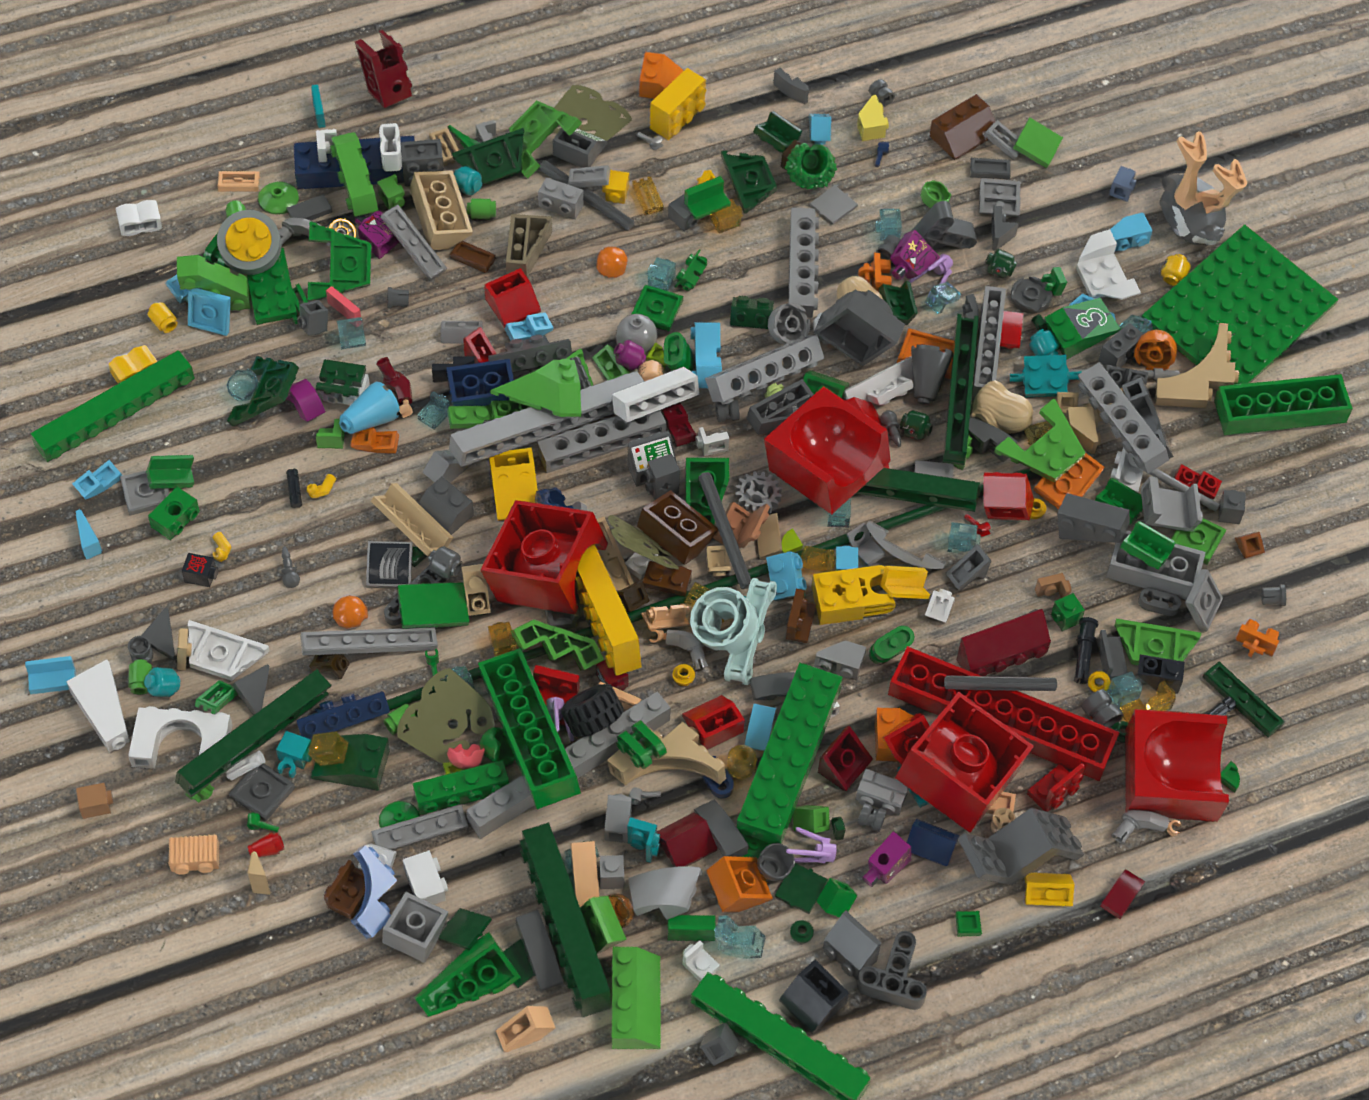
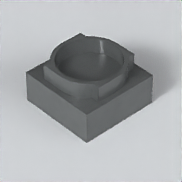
M855 289L838 299L833 306L821 314L814 333L864 366L898 343L905 324L893 315L890 306L870 290L864 292Z

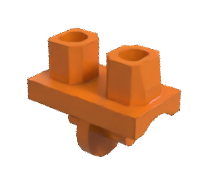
M874 253V261L871 265L865 263L864 267L858 270V276L864 278L868 283L871 279V286L879 292L882 284H892V276L881 275V273H890L891 260L880 259V253Z
M1249 619L1245 625L1242 624L1235 640L1243 643L1242 646L1250 650L1247 656L1252 658L1254 652L1262 656L1264 653L1273 656L1279 643V632L1268 628L1266 634L1257 631L1260 624L1252 619Z

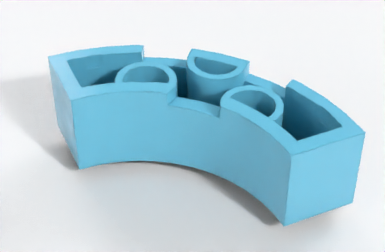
M695 322V327H691V339H695V371H692V373L698 376L699 388H708L705 378L722 371L721 358L717 357V352L721 350L720 322Z

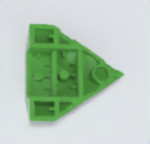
M553 360L529 374L491 390L493 395L499 396L504 394L510 397L509 400L538 410L542 408L552 410L553 415L559 417H581V389L575 360Z

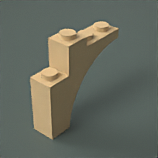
M1219 323L1217 338L1213 348L1197 366L1177 376L1157 379L1155 405L1206 408L1208 401H1212V389L1238 383L1239 370H1235V363L1230 362L1231 351L1227 350V344H1231V331H1228L1227 323Z
M684 722L679 724L664 738L658 731H653L665 745L667 753L659 759L654 755L650 756L652 764L646 769L637 768L632 763L630 756L627 753L623 754L620 750L607 760L610 773L625 786L643 775L670 769L696 772L711 778L718 784H721L726 779L724 763L719 758L711 756L708 750L703 745H700L697 730L692 726H687ZM637 741L644 749L646 748L640 741Z

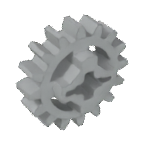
M754 471L753 476L745 474V480L739 479V485L735 487V500H738V505L744 506L745 510H751L752 512L764 504H768L770 506L768 513L770 514L772 513V507L777 509L778 502H781L782 487H778V480L772 481L773 475L765 477V472L757 475V472Z

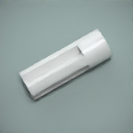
M257 751L244 758L226 772L227 778L232 781L264 764L265 758L263 754Z

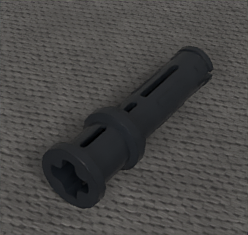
M1091 617L1080 618L1078 623L1080 632L1076 641L1079 648L1074 682L1078 683L1080 679V684L1088 683L1092 647L1096 644L1097 640L1095 631L1098 628L1099 622Z

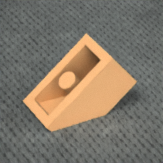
M527 1006L498 1028L496 1032L503 1051L509 1052L541 1040L556 1027L548 1007Z

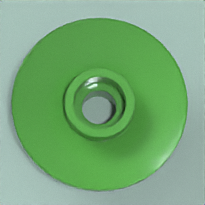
M273 182L261 189L258 201L264 211L280 215L287 213V207L298 204L299 195L293 185L286 182Z

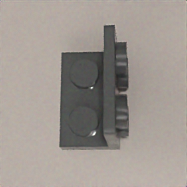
M441 139L400 143L405 187L411 186L414 172L444 171Z

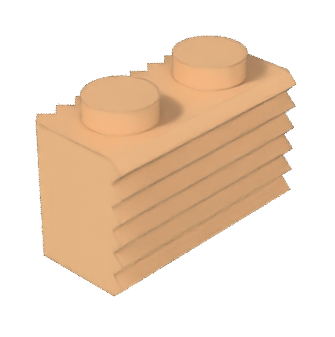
M217 835L170 837L169 866L171 872L184 875L189 873V871L199 870L201 873H210L213 869H219V841Z

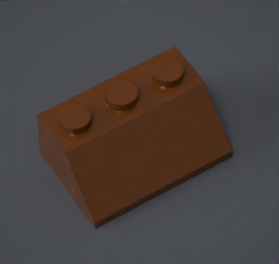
M975 94L933 119L929 136L950 157L957 160L988 141L989 139L984 134L996 121L990 106L980 96Z
M671 490L642 508L637 527L683 565L699 556L718 531L715 525Z

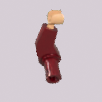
M388 357L379 359L376 365L384 377L383 384L397 395L398 402L401 404L399 406L400 414H402L403 418L411 415L413 410L410 404L413 400L410 381L402 373L394 370Z

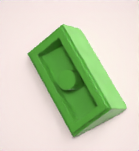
M608 344L592 357L606 380H612L624 374H629V370L616 363L614 348Z

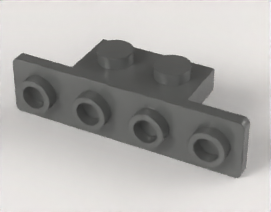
M533 335L529 339L524 340L514 339L510 343H505L506 352L490 355L488 359L489 362L510 359L512 372L546 365L553 360L569 357L572 354L571 341L564 339L549 343L545 335Z

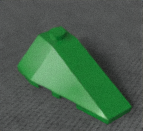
M686 458V503L714 525L715 520L700 484L699 476L704 472L711 473L722 502L729 482V458Z
M488 932L479 938L470 950L465 949L414 998L427 1016L430 1017L456 1008L458 1004L470 1000L472 1002L479 1000L481 996L502 992L521 977L491 933Z

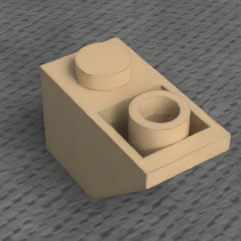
M1068 407L1065 417L1081 446L1090 454H1095L1097 445L1101 443V436L1096 430L1098 427V416L1094 415L1093 407Z
M483 564L461 568L468 616L490 613L487 582L480 571Z

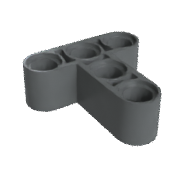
M947 201L935 203L912 229V231L916 230L931 248L937 242L963 249L972 248L977 244L974 225L971 222L953 218L951 205Z
M901 931L896 935L886 970L871 966L861 969L857 981V988L861 994L911 1010H917L923 1006L927 995L926 986L918 980L907 977L916 946V938L911 932ZM907 943L910 947L902 948L899 944ZM893 964H900L903 966V969H895ZM870 978L874 981V983L867 984L863 981V979ZM893 985L897 988V990L890 991L886 988V986ZM916 992L920 995V998H913L909 993Z

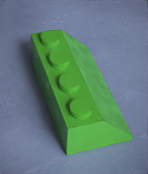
M613 947L612 1049H661L660 956L638 947Z

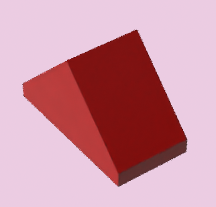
M481 327L463 338L465 356H474L475 363L489 362L488 357L497 354Z

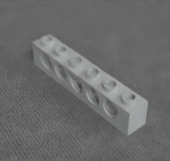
M791 207L788 303L799 304L806 310L807 318H813V311L818 309V298H814V294H818V281H814V278L818 277L819 265H815V261H818L819 249H815V245L819 244V233H815V229H819V217H816L815 208Z
M985 286L971 401L975 400L978 391L988 382L996 380L1006 294L1005 288Z
M806 335L706 377L705 381L712 402H721L722 405L734 401L733 397L747 396L751 394L750 390L754 388L756 390L763 389L768 386V382L782 381L787 374L795 375L800 373L803 367L811 368L818 365L817 361L824 359L818 336Z
M1100 362L1078 375L1080 391L1083 395L1087 394L1090 397L1089 402L1095 410L1097 408L1100 410L1102 420L1105 424L1109 423L1112 426L1111 431L1117 439L1121 438L1125 451L1128 454L1131 452L1134 455L1133 460L1138 468L1143 467L1148 474L1169 461L1167 449Z
M660 410L626 422L619 416L605 418L593 424L583 425L578 429L564 431L559 435L543 438L537 441V451L546 473L626 448L628 443L635 439L649 437L657 432H665L666 421Z

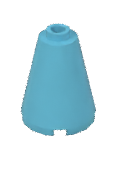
M374 382L369 385L340 416L339 424L344 432L353 434L397 419L399 416L397 412L400 409L393 392L390 389L386 391L382 387L384 384L381 382Z

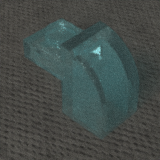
M728 915L719 916L717 926L715 927V938L719 941L717 948L719 951L729 956L744 959L762 958L766 936L755 925L738 926Z

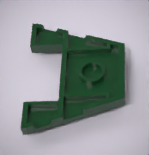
M256 356L250 372L254 376L262 375L250 402L234 406L227 422L231 426H236L284 402L288 397L292 383L296 379L299 367L293 362L274 361L272 358L263 359L261 356Z

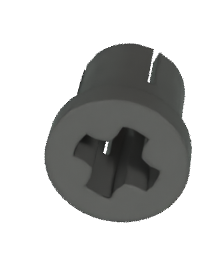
M387 288V308L409 305V290Z
M1280 584L1279 587H1265L1261 589L1263 605L1280 604V606H1286L1285 584Z

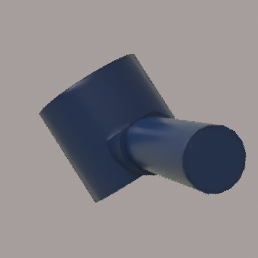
M880 141L878 143L875 167L880 166L882 154L889 153V142Z

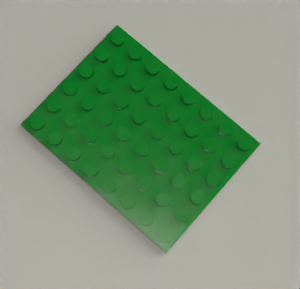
M1244 224L1141 316L1140 320L1152 330H1163L1169 333L1175 340L1177 350L1196 366L1205 359L1213 348L1217 338L1219 323H1227L1228 331H1231V344H1227V350L1231 351L1230 362L1235 363V370H1239L1238 383H1234V385L1247 384L1255 380L1336 305L1339 299Z

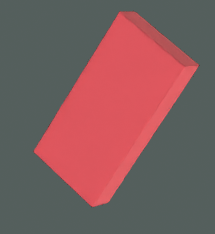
M334 287L328 288L326 290L328 304L355 326L360 324V309Z

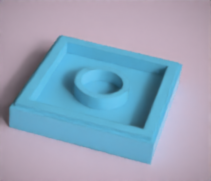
M198 288L189 289L188 326L227 336L230 329L231 297Z

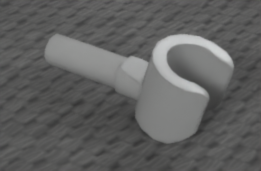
M640 132L637 134V137L649 143L652 150H657L663 146L660 143L663 141L660 135L651 138Z
M634 787L630 790L629 797L632 798V805H638L641 803V798L661 797V792H646Z

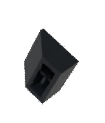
M815 959L796 976L779 1001L814 1034L847 1004L849 992Z

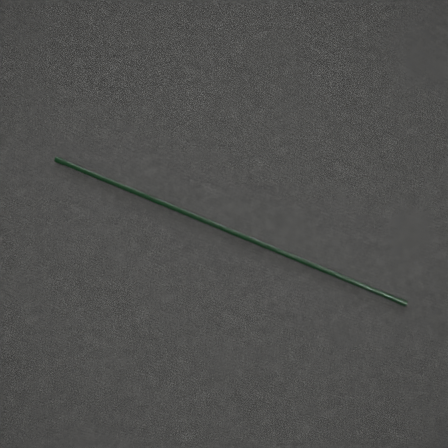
M1030 468L1015 472L1027 474L1028 479L1039 476L1030 471ZM983 484L980 485L979 497L983 496ZM924 505L876 524L886 530H890L948 508ZM861 531L857 533L854 537V541L860 540L863 537L864 532ZM847 534L794 553H798L802 561L835 550L836 546H846L850 542ZM767 563L748 569L751 580L769 573ZM733 574L689 590L686 593V597L675 595L628 612L627 615L631 623L642 620L641 613L646 612L650 607L667 606L669 610L670 606L686 604L697 600L705 592L714 588H730L739 583L736 575ZM591 626L573 632L588 638L595 637ZM542 644L522 651L526 661L547 654ZM479 667L457 674L467 683L482 678ZM434 686L432 687V691L429 692V695L432 693H436ZM423 687L388 699L387 703L390 711L404 704L421 700Z

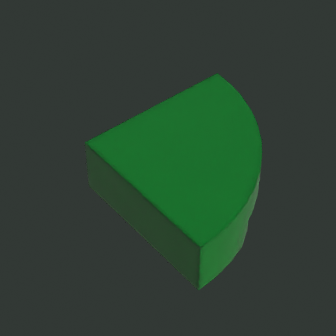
M1230 761L1221 772V783L1235 793L1240 785V776L1237 766Z

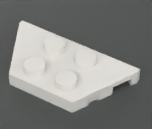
M191 620L188 621V642L192 643L191 657H189L191 668L233 681L264 657L270 650L268 645Z

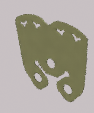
M572 85L554 107L556 110L563 111L572 117H577L579 120L581 118L587 119V124H581L578 129L582 131L595 130L596 133L592 135L606 141L632 121L630 114L621 105L612 101H604L600 93L582 85ZM556 128L553 133H558L561 128Z
M609 515L608 521L615 528L611 529V532L622 546L660 565L679 569L667 557L653 555L659 554V549L666 555L672 556L669 552L662 550L659 547L660 545L647 534L620 518Z
M451 668L435 674L423 687L421 701L411 704L406 709L398 725L397 737L436 761L447 763L450 762L447 756L449 748H455L462 744V748L467 750L471 746L466 740L451 742L448 745L443 743L445 739L459 738L468 727L466 710L469 709L472 712L470 714L471 730L475 734H484L488 729L494 727L495 723L491 707L487 701ZM448 675L447 682L440 681L441 678H445V676ZM434 686L436 693H432L429 695V692L432 691V687ZM415 710H418V717H411V715L415 713ZM479 717L487 719L485 726L481 727L477 724ZM450 719L457 720L458 726L455 729L449 728L448 721ZM408 724L410 730L404 733L405 725Z

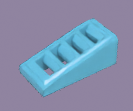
M77 510L76 519L81 547L86 559H90L101 554L102 549L82 510Z

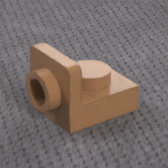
M1063 573L1038 578L1035 587L1038 597L1043 595L1051 596L1059 592L1060 597L1063 598L1072 591L1069 580L1065 579Z

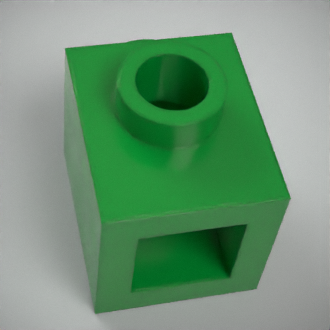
M1072 593L1054 601L1051 616L1063 632L1078 625L1079 619L1083 618L1085 609L1075 594Z

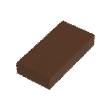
M461 241L456 244L450 253V258L487 273L496 260V254Z

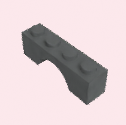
M1142 377L1122 385L1125 396L1167 449L1169 459L1173 458L1174 456L1151 395Z

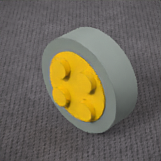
M256 210L238 211L230 215L222 223L218 231L217 244L221 257L226 265L235 272L245 275L259 274L271 268L279 258L281 238L274 221L262 212Z

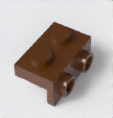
M649 561L643 584L645 588L686 597L688 586L691 583L692 570L684 566H678L679 569L668 568L654 561Z
M348 860L345 866L340 867L337 878L324 892L327 908L347 918L352 919L363 903L365 895L363 871L356 868L351 860Z

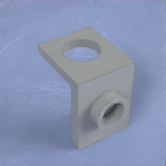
M865 523L847 533L851 547H858V557L868 567L886 556L885 552L871 539ZM863 531V537L858 541H854L855 535Z

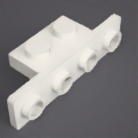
M911 356L844 390L846 400L856 397L877 405H885L892 398L905 395L908 390L914 388L911 380L913 379Z

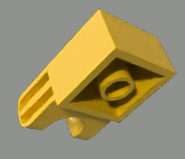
M877 565L813 574L811 589L816 604L819 624L825 625L861 620L866 616L892 612L896 606L894 598L888 594H878L871 589L874 586L880 585L885 566Z

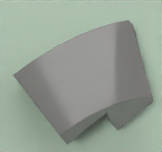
M663 868L630 877L631 898L636 915L639 916L660 908L667 920L687 912L692 903L691 899L697 890L695 885L698 877L703 875L701 868Z

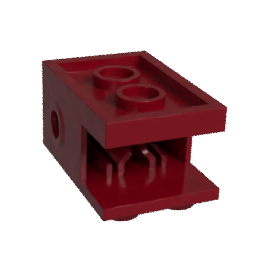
M381 30L379 33L383 49L375 52L362 39L355 41V46L368 93L386 108L411 97L412 83L407 76L408 66L402 57L404 51L401 44L394 41L391 35Z

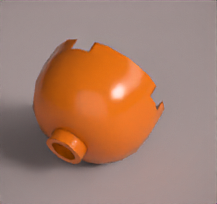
M1163 330L1146 332L1140 337L1134 349L1136 362L1139 365L1146 366V370H1153L1154 368L1167 370L1176 360L1177 345L1175 340L1169 333Z

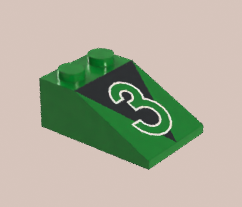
M1101 298L1062 307L1044 317L1048 330L1058 340L1060 344L1059 350L1063 355H1066V360L1121 330Z

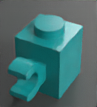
M285 731L276 749L278 760L281 761L278 765V773L282 774L285 768H290L289 777L293 778L296 775V767L304 769L306 763L311 762L315 752L311 739Z

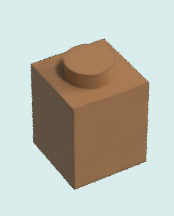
M105 783L76 788L79 810L83 819L111 813L110 804H114L112 791H107Z

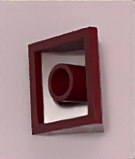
M846 726L820 757L818 773L843 791H847L873 758L852 728Z
M695 812L657 831L660 834V846L674 867H687L717 851V846L707 820Z

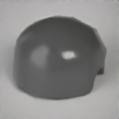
M780 843L770 844L760 853L757 860V868L766 879L776 882L784 880L795 866V859L793 854L786 853V850L789 849L787 846Z

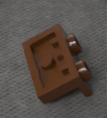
M796 588L787 625L786 639L808 643L816 604L807 602L808 599H804L805 590Z

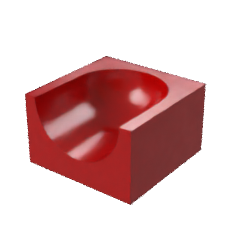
M824 386L764 438L769 471L831 515L891 461L887 429Z
M515 500L480 571L498 602L575 615L578 610L575 598V578L581 557L587 548L594 544L597 550L605 551L608 542L592 511Z
M958 692L910 749L895 778L971 833L1017 775L1034 746Z
M1135 709L1125 729V812L1129 810H1145L1161 814L1170 819L1218 822L1229 804V794L1223 793L1221 785V750L1227 726V716Z

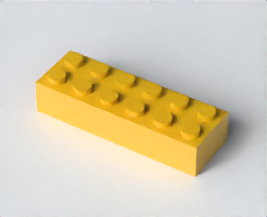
M595 544L591 545L584 552L579 562L575 578V589L577 588L578 591L576 594L579 604H584L585 606L583 609L586 619H591L593 635H598L599 637L598 644L601 652H606L605 659L608 668H613L617 676L642 668L639 638Z

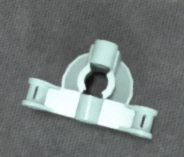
M753 578L749 584L746 598L739 591L732 588L717 587L705 592L692 608L690 624L693 634L706 647L713 650H727L730 653L724 671L725 681L735 680L742 682L744 685H749V679L753 675V657L757 643H761L765 633L763 622L767 608L776 595V582L770 581L767 583ZM722 619H734L728 629L720 631Z

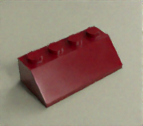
M1043 609L962 637L956 658L960 668L980 676H986L993 672H1002L1014 664L1021 665L1028 659L1044 656L1049 650L1051 639Z

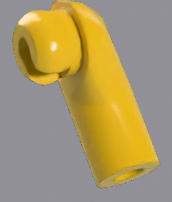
M327 474L321 485L309 484L306 488L307 493L311 498L315 499L328 495L336 481V477Z
M217 532L213 535V540L218 545V548L215 549L216 552H213L212 556L218 562H222L228 558L231 545L222 532Z

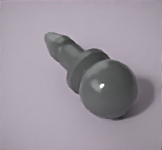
M887 410L880 417L881 423L885 426L887 432H890L896 446L901 447V437L897 429L899 427L897 415L893 411Z
M284 546L281 555L285 568L281 570L284 574L282 581L287 588H295L300 583V576L296 572L297 567H292L291 555L287 547Z

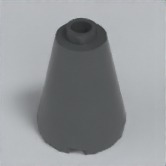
M931 345L912 346L914 398L918 399V403L930 404L931 401L936 400L952 360L953 351L946 349L945 352H941L939 350L940 347Z

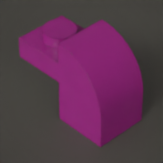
M307 379L292 384L286 399L294 403L301 419L308 422L326 412L317 392Z

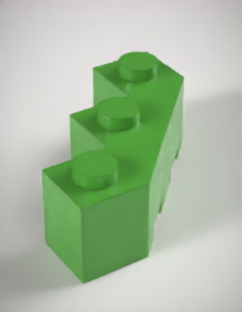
M352 132L331 137L333 145H330L332 157H336L340 166V171L337 174L340 184L344 183L347 189L348 198H345L348 210H352L354 216L378 211L374 188L370 183L365 158L363 159L360 141L356 133Z
M199 255L177 257V279L181 290L202 288V290L231 297L230 311L250 309V289L246 276L240 273L238 275L230 273L229 268L217 263L212 265Z
M534 619L510 631L521 650H525L541 641L550 661L571 652L580 671L604 660L594 639Z

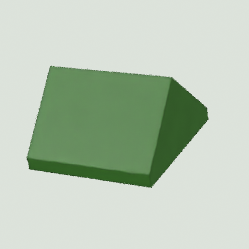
M608 896L590 898L580 907L597 954L627 940Z

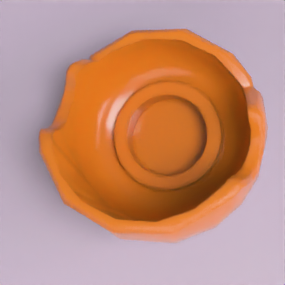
M605 247L598 254L596 268L601 275L606 277L621 276L626 270L627 255L624 250L618 247Z
M355 596L342 597L333 607V619L340 627L346 629L360 627L362 621L368 618L367 606L360 598Z

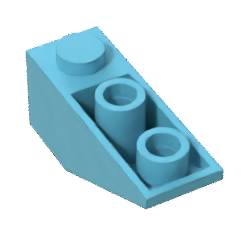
M1144 213L1126 216L1110 229L1117 243L1115 251H1124L1128 248L1148 244L1153 231Z

